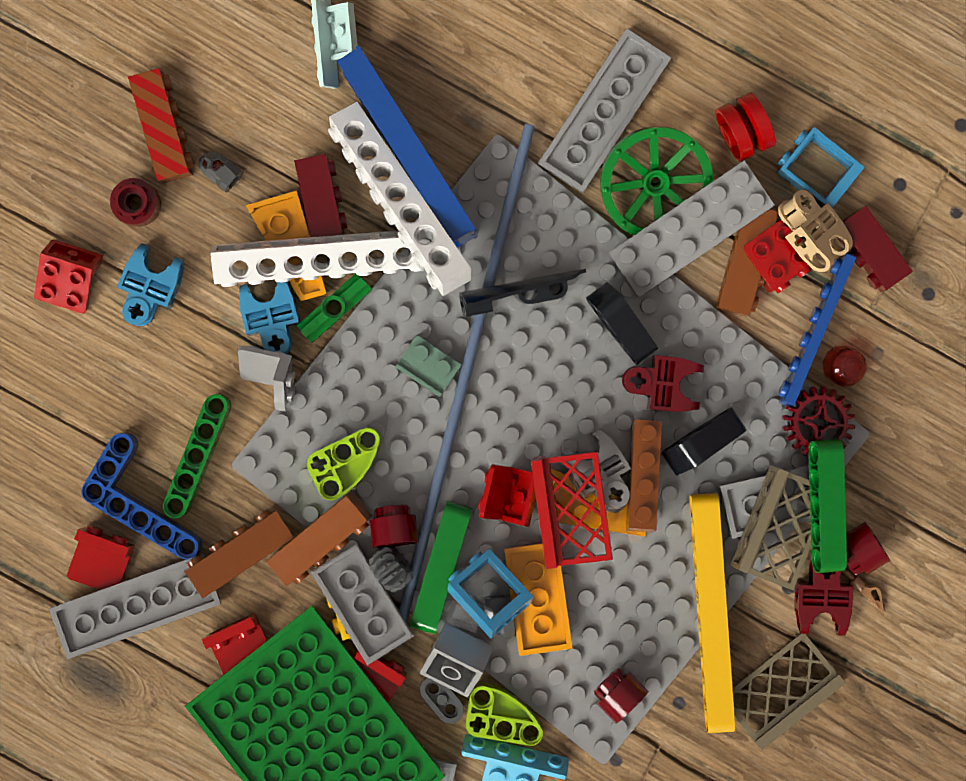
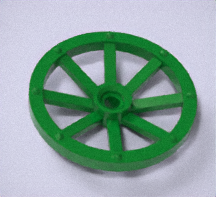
M665 126L645 127L625 136L608 154L600 177L602 201L614 222L626 232L636 235L645 227L635 225L630 221L649 195L652 196L654 221L663 216L661 195H666L677 206L684 202L680 196L669 188L670 184L702 183L703 189L714 181L713 170L703 148L688 134ZM658 137L671 138L683 143L681 148L659 168ZM649 138L650 169L647 170L625 151L635 143ZM692 150L699 161L702 174L667 175ZM619 158L642 176L641 179L611 183L613 169ZM658 177V178H659L658 183L655 184V185H652V184H651L652 178ZM643 187V190L622 216L613 202L611 193Z

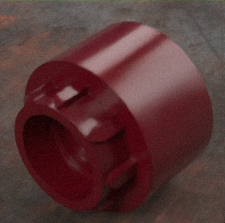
M129 178L121 181L114 187L110 196V206L113 214L120 221L130 226L143 227L152 223L159 215L161 199L157 190L152 185L141 179ZM135 196H140L142 200L141 206L138 209L132 210L130 200Z
M391 505L374 510V519L370 520L373 548H382L387 545L397 547L419 542L416 515L411 514L409 506Z
M866 522L846 533L847 565L853 574L859 575L865 571L868 575L891 561Z
M616 669L594 690V695L599 699L597 705L616 724L630 713L649 691L630 671L625 674L621 669Z

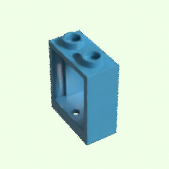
M815 127L808 132L803 130L794 141L797 146L793 152L786 151L778 161L781 167L776 173L796 189L806 190L811 193L820 208L827 203L833 208L865 167ZM810 141L846 168L845 172L825 197H822L789 170L790 166Z
M488 549L484 554L478 552L469 561L470 565L465 570L458 569L450 576L447 591L483 631L492 638L532 603L534 596L500 559ZM487 563L518 595L491 619L461 587L463 583Z

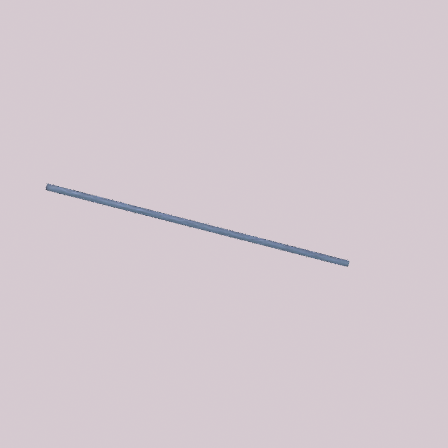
M524 124L482 288L494 286L535 128V126L530 124ZM487 313L475 315L418 534L419 542L416 543L410 565L413 579L404 588L399 613L406 623Z

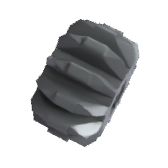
M390 545L382 547L369 559L370 569L373 571L374 577L379 580V583L386 590L395 593L407 586L413 579L412 568L403 557V554H400L395 547Z

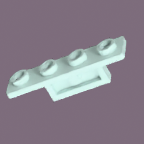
M311 0L312 24L315 35L314 49L317 56V78L320 87L331 89L339 88L337 60L352 52L358 46L354 3L345 2L331 6V0Z

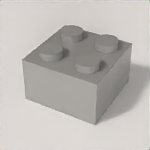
M445 623L432 645L419 674L468 697L483 674L494 647L480 638H475L463 632L456 626Z

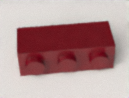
M326 154L294 160L310 237L344 235L343 229L348 228L345 212L340 213L338 203L342 202V196L339 186L334 187L332 176H337L334 160H329Z
M867 206L860 208L842 221L853 240L851 251L853 252L852 256L856 257L855 264L859 268L863 267L868 273L866 278L875 290L879 289L880 292L886 291L913 272ZM837 237L838 240L845 246L844 241L841 238Z

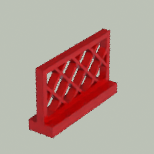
M598 451L552 457H535L531 461L546 569L557 568L563 565L613 560ZM593 458L594 470L589 477L575 468L580 460ZM577 460V461L573 464V466H572L569 462H567V461ZM561 462L570 470L560 480L552 474L550 463ZM572 471L585 480L577 492L563 483ZM594 474L596 483L591 480ZM553 481H555V482L558 484L555 489H554ZM587 483L594 487L598 494V497L592 504L579 495ZM560 486L573 495V498L566 507L562 506L555 499V493ZM576 498L589 508L581 519L568 510ZM598 501L600 510L595 507ZM557 508H559V509L562 511V512L559 514V516H558V513H557ZM591 510L601 517V525L596 531L583 522ZM564 513L577 522L569 534L559 527V519ZM579 525L592 534L584 546L572 537V534ZM601 529L603 530V537L599 534ZM561 535L565 537L563 542L561 541ZM596 537L605 544L606 554L595 555L587 547ZM568 540L581 549L576 557L564 558L562 547ZM585 552L589 556H581V554Z

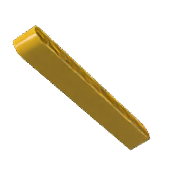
M717 492L690 494L705 726L707 733L734 732L735 715L719 496Z

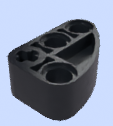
M605 282L585 298L608 331L636 365L658 349L629 304L610 283Z
M731 407L667 447L661 454L674 474L679 475L709 459L746 432L747 429Z

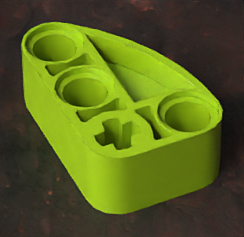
M371 427L363 428L309 456L306 464L307 469L320 495L324 499L332 501L341 497L356 486L366 475L375 460L381 443L380 433L376 429ZM365 432L374 434L376 438L374 446L366 447L362 444L361 436ZM340 444H347L351 448V455L348 459H342L338 456L337 448ZM316 456L319 459L325 458L327 464L323 465L325 470H321L320 467H314L313 463L316 462ZM329 480H334L339 486V491L335 495H330L325 491V483Z
M488 682L476 683L470 693L466 714V729L471 735L534 746L542 740V725L525 702L509 690ZM479 690H486L490 697L487 701L480 702L475 698V693ZM476 717H481L482 722L485 723H480L479 727H474V722L470 721H475ZM501 721H508L512 727L508 732H500L497 729V724ZM533 725L538 729V732L535 736L528 737L523 733L525 727Z

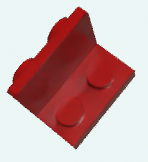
M52 239L40 253L34 298L84 314L88 306L92 276L102 264L103 255Z
M255 613L209 633L201 639L206 649L212 648L223 675L268 641Z

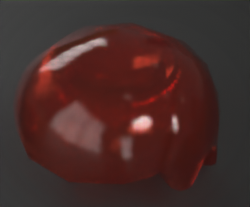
M847 345L834 346L826 353L822 361L825 376L842 387L854 386L863 379L867 371V363L863 354Z

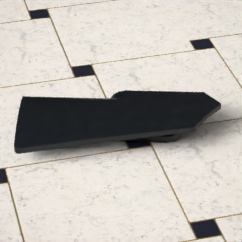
M586 269L459 292L463 316L468 317L493 312L492 301L515 295V298L523 304H535L562 298L568 290L567 281L586 273ZM559 283V292L554 295L551 294L548 286ZM534 290V294L530 299L527 300L522 296L523 292Z

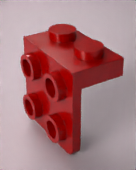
M782 219L745 244L743 248L750 261L765 280L763 287L767 293L774 290L777 294L791 285L789 283L791 278L796 275L801 278L812 270L785 238L791 232V229ZM800 238L797 241V244L800 243L803 239Z
M492 464L485 474L486 486L478 504L479 517L502 520L529 527L536 501L533 473L515 467Z
M87 525V528L78 529L74 540L79 542L68 569L67 577L70 580L98 590L121 583L135 545L128 543V539L123 536L113 534L111 537L103 534L102 529Z
M357 651L354 658L389 702L397 688L406 679L407 672L404 671L405 667L395 660L391 659V661H388L383 657L367 665L360 652Z

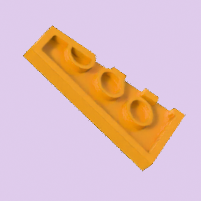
M298 191L245 205L266 241L310 237ZM292 256L288 259V262L292 265H299L302 263V259L298 256ZM322 276L314 280H303L302 277L292 278L289 281L301 302L327 295Z
M551 468L552 474L560 480L566 475ZM568 476L563 483L577 492ZM553 481L554 489L558 485L555 481ZM561 486L555 493L556 501L564 507L573 498V495ZM592 494L585 499L592 504L597 497L595 494ZM611 494L609 497L610 500L616 499L617 502L620 498L613 494ZM577 498L568 508L579 519L589 509ZM599 501L595 505L598 510H600ZM627 504L619 512L611 513L607 511L609 531L646 536V532L626 531ZM557 508V513H558V516H559V514H560L562 511H561L559 508ZM591 510L583 522L591 528L598 529L601 525V517ZM565 513L559 519V523L577 524L576 521Z

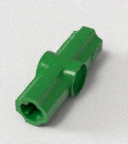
M354 274L331 296L325 298L322 304L302 320L297 327L313 343L338 320L342 319L372 289L361 276ZM335 300L339 301L342 306L341 312L337 315L329 314L328 304Z

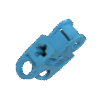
M141 243L126 263L117 288L129 292L122 309L123 317L128 323L136 326L148 325L154 317L158 304L171 309L181 285L184 269V260L175 257L171 266H167L163 272L152 273L149 268V259L147 258L150 246ZM132 279L145 285L143 287L129 280ZM155 288L157 290L167 293L168 295H163L161 293L153 291L152 289ZM134 308H140V310L144 311L143 316L136 317V314L133 313Z
M277 282L274 297L264 303L258 302L255 295L252 296L248 283L240 285V311L246 335L260 334L264 350L280 351L289 354L292 349L289 326L297 325L301 320L295 297L288 282ZM275 337L284 340V344L280 345V350L271 346V343L275 342Z

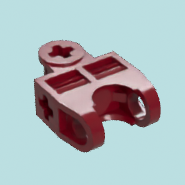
M653 355L651 368L632 367L627 369L622 376V385L629 393L648 395L647 409L672 412L700 410L701 402L690 401L691 398H687L681 393L680 382L686 375L693 374V372L704 373V365L678 357ZM636 373H638L639 378L643 379V383L638 384L637 388H635V383L630 382L631 377H635Z
M812 560L810 561L809 582H797L795 585L794 609L800 634H809L810 624H813L817 615L829 613L832 621L835 622L836 635H846L852 616L853 586L848 583H840L841 571L826 572L825 575L816 573L813 569Z

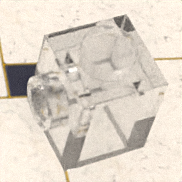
M468 594L475 601L476 597ZM454 598L452 600L447 599L442 614L446 615L445 623L476 633L478 624ZM476 602L477 605L484 611V604Z

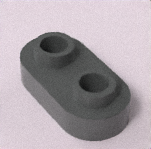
M425 677L420 686V693L423 699L443 722L448 724L458 722L464 714V705L461 699L453 690ZM432 683L437 684L439 687L438 691L431 692L429 685ZM453 704L456 710L449 713L446 711V706Z

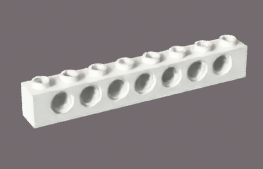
M355 102L329 116L331 127L328 131L335 143L339 142L343 147L342 153L347 162L354 163L359 180L363 184H368L371 189L369 192L377 205L381 204L385 209L383 213L386 220L391 226L395 224L399 230L398 236L405 247L409 245L413 251L412 257L416 265L426 270L428 273L426 277L434 290L438 288L442 296L471 281L470 266L359 103ZM355 135L360 136V138L358 139H351L350 137ZM366 156H374L370 160L364 159ZM381 176H387V177H389V178L386 179V180H379V179H377V178H379V177H381ZM394 197H401V198H403V199L400 200V201H393V200H391V199L394 198ZM410 217L417 219L415 222L405 221L407 218ZM424 238L432 240L427 244L419 242ZM436 260L446 261L443 265H436L434 262Z
M399 230L212 245L210 252L214 284H221L223 287L235 286L237 282H248L249 284L256 285L264 283V280L273 279L276 282H288L292 278L302 277L303 280H314L323 275H329L331 278H341L348 273L367 276L371 275L373 271L393 274L399 272V269H410L411 271H424L425 269L423 267L419 268L412 257L413 251L409 245L406 246L411 251L409 255L401 257L396 254L399 248L405 247L399 239ZM424 238L419 242L427 244L430 243V239ZM378 249L384 255L379 259H374L370 257L369 253L372 250ZM346 252H353L357 257L352 261H346L342 255ZM319 254H326L330 259L326 263H319L315 257ZM292 256H298L302 259V263L292 265L288 262V259ZM265 258H270L275 262V265L269 268L264 267L261 261ZM242 260L247 263L248 267L240 270L233 263Z

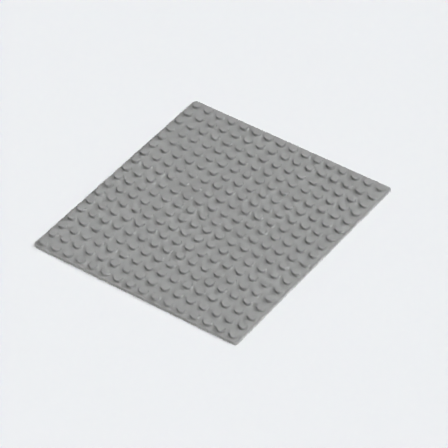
M500 135L492 138L451 189L478 234L477 238H473L457 248L471 268V281L442 296L438 288L434 290L429 284L426 270L411 271L410 269H399L397 273H384L374 285L372 291L366 295L294 385L296 389L293 402H288L285 411L274 410L232 462V468L307 527L346 495L344 494L332 501L326 500L320 495L307 469L306 464L309 456L363 428L371 427L376 429L381 436L378 453L366 475L351 489L372 516L367 521L369 526L359 535L353 532L347 537L349 542L338 551L339 554L358 544L369 562L373 554L380 549L372 547L370 520L374 519V510L379 507L391 505L409 506L411 514L416 515L417 531L419 534L475 315L463 316L459 292L483 287L518 151L517 148ZM527 157L494 286L580 269H586V273L578 275L575 279L568 280L566 294L556 300L523 304L515 298V295L492 301L493 312L486 314L410 611L414 613L446 501L473 508L454 572L458 569L465 570L470 565L469 561L478 552L484 554L490 549L506 566L504 548L542 543L537 501H535L529 527L502 520L479 517L478 504L486 486L485 474L492 464L515 467L532 472L531 461L535 457L560 456L561 451L569 448L573 454L597 451V445L592 434L601 430L618 446L630 465L631 428L635 419L662 421L661 452L697 427L731 407L747 429L746 432L709 459L679 475L674 474L663 455L660 454L657 530L653 533L646 532L645 537L609 531L613 560L561 566L573 649L519 656L516 630L515 636L510 639H504L497 634L490 638L449 592L447 594L436 632L440 633L445 623L493 646L494 649L485 667V671L599 763L606 764L700 648L690 494L717 492L719 496L728 613L757 576L740 571L730 565L741 537L733 539L730 537L719 485L766 475L770 465L783 470L809 465V452L805 456L801 455L802 445L796 450L793 449L792 444L796 439L791 441L785 439L788 434L792 433L791 430H782V426L789 425V420H783L782 415L790 416L791 412L779 403L781 396L778 395L783 381H788L791 371L788 370L789 367L675 275L670 276L641 297H638L609 254V252L629 238ZM405 247L399 256L405 257L409 255L410 249ZM436 260L434 263L436 265H443L446 261ZM605 282L610 283L623 296L658 347L655 352L638 365L630 359L585 299ZM559 283L548 286L551 294L554 295L559 292ZM534 290L523 292L522 296L528 300L533 296ZM416 335L461 364V367L440 397L395 367ZM653 355L678 357L704 365V373L693 372V374L686 375L680 382L681 393L685 397L691 398L690 401L701 402L700 410L672 412L647 409L648 395L627 392L622 385V376L627 369L632 367L651 368ZM636 373L635 377H631L630 382L635 383V388H637L638 384L643 383V379L639 378L638 373ZM804 381L802 389L809 395V387L811 385ZM817 400L808 403L801 410L800 416L810 415L814 410V406H817ZM826 402L825 407H827L828 416L833 420L839 421L834 407ZM817 415L818 419L814 418V420H806L807 422H812L813 424H816L818 426V429H820L819 426H823V424L830 425V422H824V420H821L819 417L820 415ZM848 419V424H854L856 426L855 429H847L846 432L853 436L852 439H842L847 445L844 449L845 466L869 437V432L854 419ZM798 423L802 436L808 442H811L812 437H810L809 427ZM830 428L826 430L823 439L820 440H830L836 434L837 429ZM365 432L361 436V442L366 447H372L376 442V438L373 433ZM340 444L337 448L338 456L342 459H348L351 455V448L347 444ZM316 456V462L313 463L314 467H320L321 470H325L323 466L327 464L325 458L319 459ZM550 463L552 469L567 474L563 463ZM629 473L621 477L627 487L629 483ZM334 480L327 481L325 483V491L330 495L337 494L339 491L337 482ZM559 523V527L568 534L575 527V525ZM794 525L780 528L784 539L788 538L795 529ZM581 526L572 534V537L583 546L592 536L590 532ZM775 529L766 533L764 540L767 547L780 542ZM600 530V531H599V534H600L602 537H603V530ZM561 535V541L563 542L565 537ZM595 537L587 549L595 555L606 554L605 544ZM569 540L562 547L564 558L576 557L581 550ZM416 543L395 547L400 554H403L409 566L411 565ZM777 548V549H775V550L769 552L770 555H771V558L773 557V555L777 552V550H778L779 548ZM585 552L581 554V556H589ZM765 554L756 558L752 569L761 571L768 563ZM488 563L461 585L484 612V597L510 594L509 585ZM404 588L395 593L386 590L401 603ZM621 669L625 674L630 671L649 692L630 713L615 724L597 705L599 699L594 695V690L614 670Z

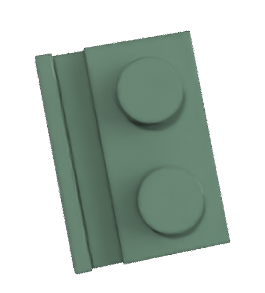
M416 335L395 367L440 397L461 367V364Z

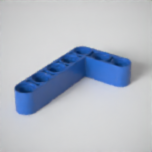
M118 433L114 435L82 487L83 499L180 558L190 559L199 554L202 549V540L197 534L116 486L138 449V440L131 433ZM122 437L126 438L130 443L127 452H122L118 447V442ZM108 460L112 461L116 466V471L113 475L107 474L104 469L105 463ZM93 484H98L102 489V494L99 498L91 494ZM117 497L125 502V509L122 512L117 511L114 507V500ZM139 511L145 512L148 516V523L144 526L140 525L137 521ZM162 525H166L171 529L172 534L169 539L161 537L159 530ZM185 539L193 541L195 549L192 553H188L183 549L182 543Z

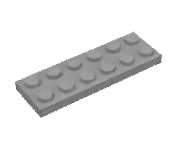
M626 29L538 162V165L583 194L671 60V57L629 29Z
M744 160L619 245L609 254L638 297H641L771 209L775 204Z
M192 557L49 608L66 658L70 659L220 605L221 600L218 591L215 590L202 599L184 572L188 568L186 563L194 558Z

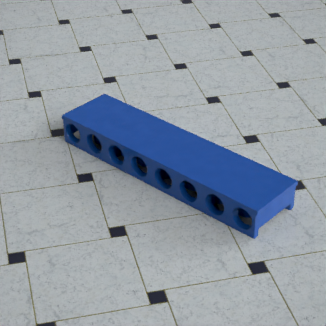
M358 45L355 50L337 60V63L400 165L455 246L459 248L471 239L478 237L476 228Z

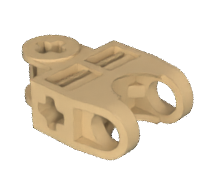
M799 190L793 195L791 200H785L780 203L778 207L779 216L791 229V232L785 238L813 270L818 272L827 271L834 264V257L831 252L836 255H845L852 248L853 240L849 231L829 203L820 208L812 194L806 190ZM808 200L804 205H801L803 201ZM794 211L789 217L787 216L788 213ZM828 216H831V218H830L828 221H826L825 223H823V221H824ZM804 236L805 238L797 244V241ZM834 238H841L845 243V248H841ZM817 253L825 259L826 265H822L817 261Z

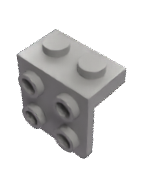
M240 346L238 350L240 377L244 380L272 385L275 410L285 411L288 402H293L296 389L293 386L295 372L293 371L292 355H287L280 351H267L256 346Z

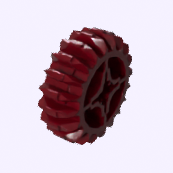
M815 386L809 387V395L802 389L799 393L802 399L797 398L794 407L791 405L785 406V409L790 411L791 414L790 416L782 415L783 420H789V425L782 426V430H791L792 432L785 439L787 441L796 439L792 444V448L796 450L802 445L800 454L805 456L809 451L810 442L800 433L798 423L809 427L812 441H820V439H823L826 430L835 428L837 432L830 440H841L845 449L847 445L842 439L851 440L853 436L846 433L847 429L853 430L856 427L854 424H848V419L855 418V414L846 413L847 410L852 408V405L848 403L842 406L841 404L845 401L846 397L840 395L835 399L837 394L835 389H831L827 395L826 386H821L819 393H817ZM817 400V406H814V410L810 415L800 416L801 410L808 403ZM826 402L834 407L839 421L833 420L828 416L827 407H825ZM817 415H820V419L824 420V422H830V425L823 424V426H819L820 429H818V426L816 424H813L812 422H807L806 420H814V418L818 419Z

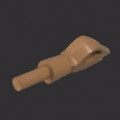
M847 568L841 571L850 580L849 584L867 598L882 614L885 613L882 592L877 585H866L858 575L854 576ZM872 590L877 591L879 600L873 598L871 595Z

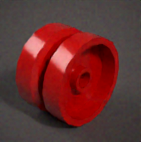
M752 92L737 98L736 107L727 103L715 109V117L720 132L737 161L742 162L753 157L755 148L762 152L776 145L775 133L767 113Z

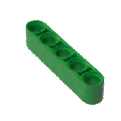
M210 395L202 406L163 503V510L170 518H180L186 515L192 507L231 411V401L225 395ZM217 398L224 403V409L220 414L213 412L211 407L213 400ZM206 423L212 425L214 429V434L209 439L205 438L201 432L203 425ZM195 448L203 452L204 458L201 463H196L192 460L191 453ZM185 473L193 477L194 482L190 488H186L181 482V478ZM174 498L180 499L183 503V510L180 513L175 512L171 507V502Z
M839 439L811 441L808 452L811 558L813 569L816 573L844 571L847 566L844 447Z
M446 501L411 620V628L436 634L448 594L447 590L450 582L448 579L454 573L473 508Z

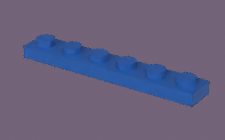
M846 253L839 259L835 258L834 264L830 268L832 277L829 283L826 282L821 289L819 297L822 300L819 308L815 307L810 315L811 327L808 332L805 331L799 342V346L802 347L798 357H793L789 365L790 377L788 381H783L779 389L778 395L781 396L779 403L784 406H794L856 260V257Z

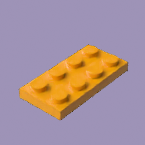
M543 543L504 548L507 568L534 596L532 603L514 618L519 656L573 649L561 566L546 569ZM510 588L512 601L518 595Z

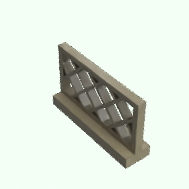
M770 465L730 564L731 566L745 573L794 590L811 548V526L801 531L797 522V518L808 513L810 515V501L807 496L810 488L804 489L803 484L809 486L808 479ZM788 478L795 480L800 490L787 497L784 489ZM802 496L807 509L794 514L790 501ZM785 504L790 517L777 522L774 515L777 507ZM792 521L797 534L784 539L780 526ZM775 529L780 542L767 547L764 540L767 532ZM799 539L802 545L801 551L791 557L786 544ZM782 546L787 559L774 564L769 552ZM765 554L770 567L762 571L752 569L756 558ZM787 564L790 565L792 570L788 582L781 580L776 570ZM772 572L773 575H774V577L771 576V575H768L767 573Z
M799 634L733 687V695L736 692L748 694L746 709L734 708V715L758 747L763 750L846 684V682L829 664L807 635ZM801 640L809 647V659L793 658L794 646ZM790 650V657H783ZM814 653L820 661L812 660V654ZM776 660H789L788 676L772 674L773 663ZM792 661L808 662L807 678L791 677ZM812 663L823 664L829 674L822 680L810 679ZM769 667V674L761 673ZM756 676L768 677L767 693L751 691L752 680ZM772 677L787 679L786 695L770 693ZM791 680L806 681V691L801 697L789 696ZM810 682L817 683L811 689H809ZM746 684H748V691L740 690ZM751 694L766 696L765 712L749 710ZM770 696L786 698L785 709L781 713L768 712ZM789 699H795V700H796V701H794L791 705L788 706V704H789ZM738 712L746 713L745 720L741 717V715ZM749 713L765 715L764 726L756 733L748 725ZM768 716H776L767 723Z

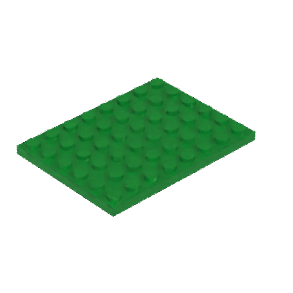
M313 605L185 705L186 709L242 781H441L445 777V773Z

